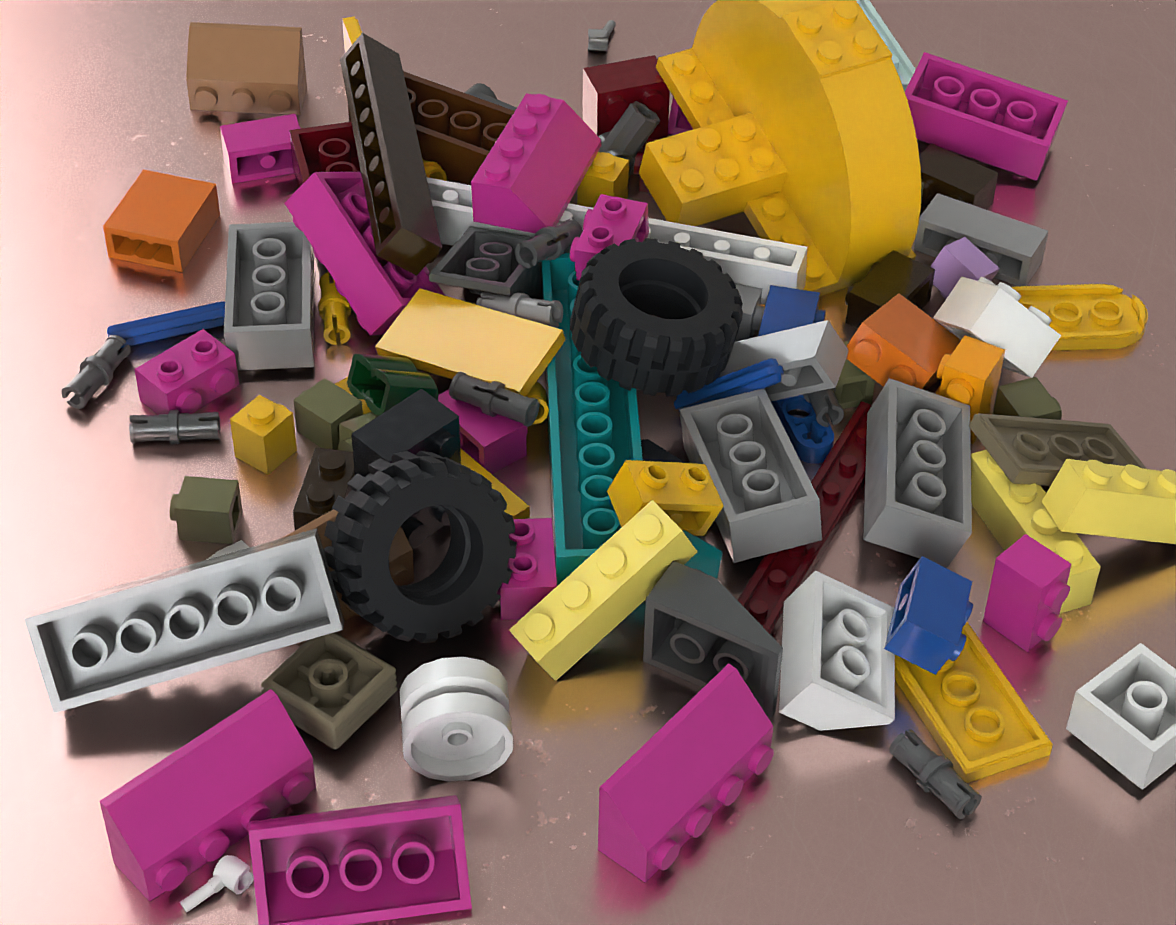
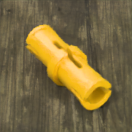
M329 272L321 276L319 282L322 298L318 303V309L324 323L323 337L329 344L337 345L336 333H340V342L344 344L350 338L348 317L351 314V306L347 299L337 291L335 281L330 283Z

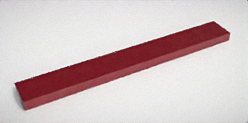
M860 402L811 481L820 501L822 540L765 555L738 598L741 605L772 637H774L783 622L784 601L811 575L865 485L867 413L872 407L871 404Z

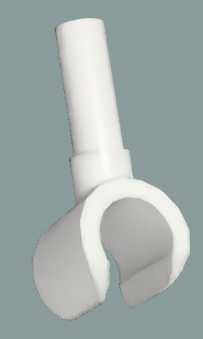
M233 855L222 857L214 868L213 877L179 903L187 913L214 893H218L224 886L236 894L243 893L254 880L253 874L249 872L250 866Z

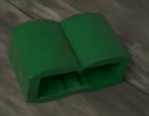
M353 354L347 380L348 388L354 397L365 400L367 406L374 414L380 416L420 389H423L438 400V388L434 380L428 374L418 372L413 362L408 358Z

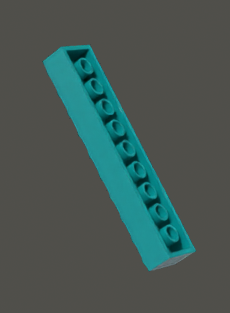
M563 253L555 260L545 259L542 261V300H557L561 302L563 318L561 323L558 322L559 327L557 328L563 330L566 339L545 369L549 408L548 435L557 586L622 528L607 490L625 460L643 461L636 389L626 390L619 387V382L613 379L607 381L601 377L595 366L590 368L583 360L581 352H578L572 340L570 319L580 281L576 280L575 262L570 261V253Z

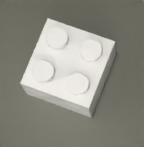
M961 277L933 317V319L961 340L966 335L1005 349L1002 368L1030 378L1034 376L1061 337L1059 333L1049 326L1052 321L1049 316L1033 306L1027 309L1018 302L1021 295L1016 290L1002 282L995 285L984 277H980L978 281Z
M1139 643L1075 692L1066 729L1142 790L1176 763V669L1142 643Z

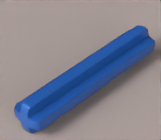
M220 301L110 325L107 327V337L110 335L122 337L126 341L120 349H122L126 345L132 347L195 333L202 329L208 330L224 326L225 302Z
M776 359L764 360L721 376L695 392L688 394L686 390L682 391L680 395L676 396L674 407L675 409H683L775 385L781 382V375L784 374L783 367L779 366Z

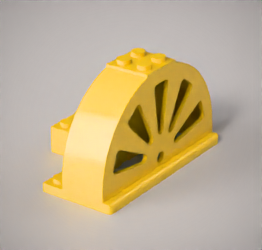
M717 0L704 14L698 26L692 48L658 57L656 64L657 71L693 130L646 143L639 170V175L665 219L669 222L699 226L744 212L760 238L806 246V281L803 290L820 292V296L850 287L855 282L859 283L868 275L874 263L881 262L893 250L913 260L916 258L912 246L917 233L921 209V167L914 123L900 77L891 59L893 54L856 0Z

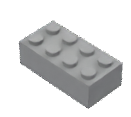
M294 222L229 224L224 338L226 347L235 353L237 370L314 367V249L304 233L295 226Z
M890 378L888 379L867 413L863 540L917 558L923 556L945 567L950 565L972 534L970 405Z
M758 389L679 409L684 450L690 463L706 465L724 505L715 521L734 563L822 540L819 498L765 389Z

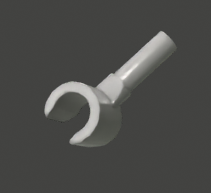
M609 20L603 29H588V51L608 50V37L616 26L615 21Z

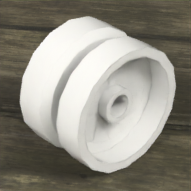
M468 657L440 658L423 664L407 675L399 689L403 755L414 771L431 779L448 782L464 781L490 774L507 761L513 751L511 716L509 715L508 684L499 669L483 660Z

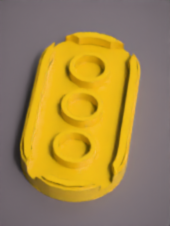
M1080 284L1011 287L1021 295L1019 303L1027 309L1033 306L1051 318L1052 321L1049 326L1061 335L1051 351L1124 348L1136 343L1143 336L1146 328L1148 312L1143 302L1133 294L1131 298L1122 294L1123 289L1114 285Z

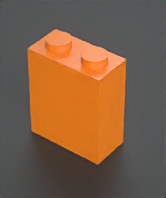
M143 169L103 225L108 257L183 272L220 216L216 184Z
M898 293L862 322L846 346L849 350L846 359L883 387L890 378L927 391L939 380L936 375L943 356L946 353L951 355L961 339Z

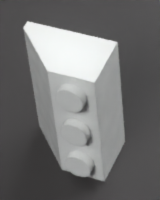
M815 570L784 601L779 713L819 731L889 725L894 721L895 654L884 649L894 607Z

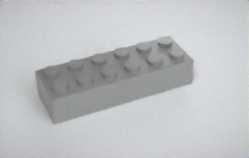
M318 528L34 609L24 618L53 713L343 630L345 621Z

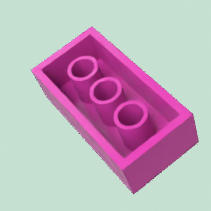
M926 52L923 53L905 90L918 140L929 144L932 143L945 150L1036 181L1056 137L1068 100Z

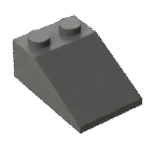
M469 227L429 273V281L468 289L471 293L480 295L482 292L512 296L518 292L525 293L530 298L535 299L542 289V261L531 268H525L516 259V246L533 237Z
M673 561L646 597L643 662L702 688L729 663L738 670L765 714L772 718L776 711L783 647L717 578L707 575L701 570Z

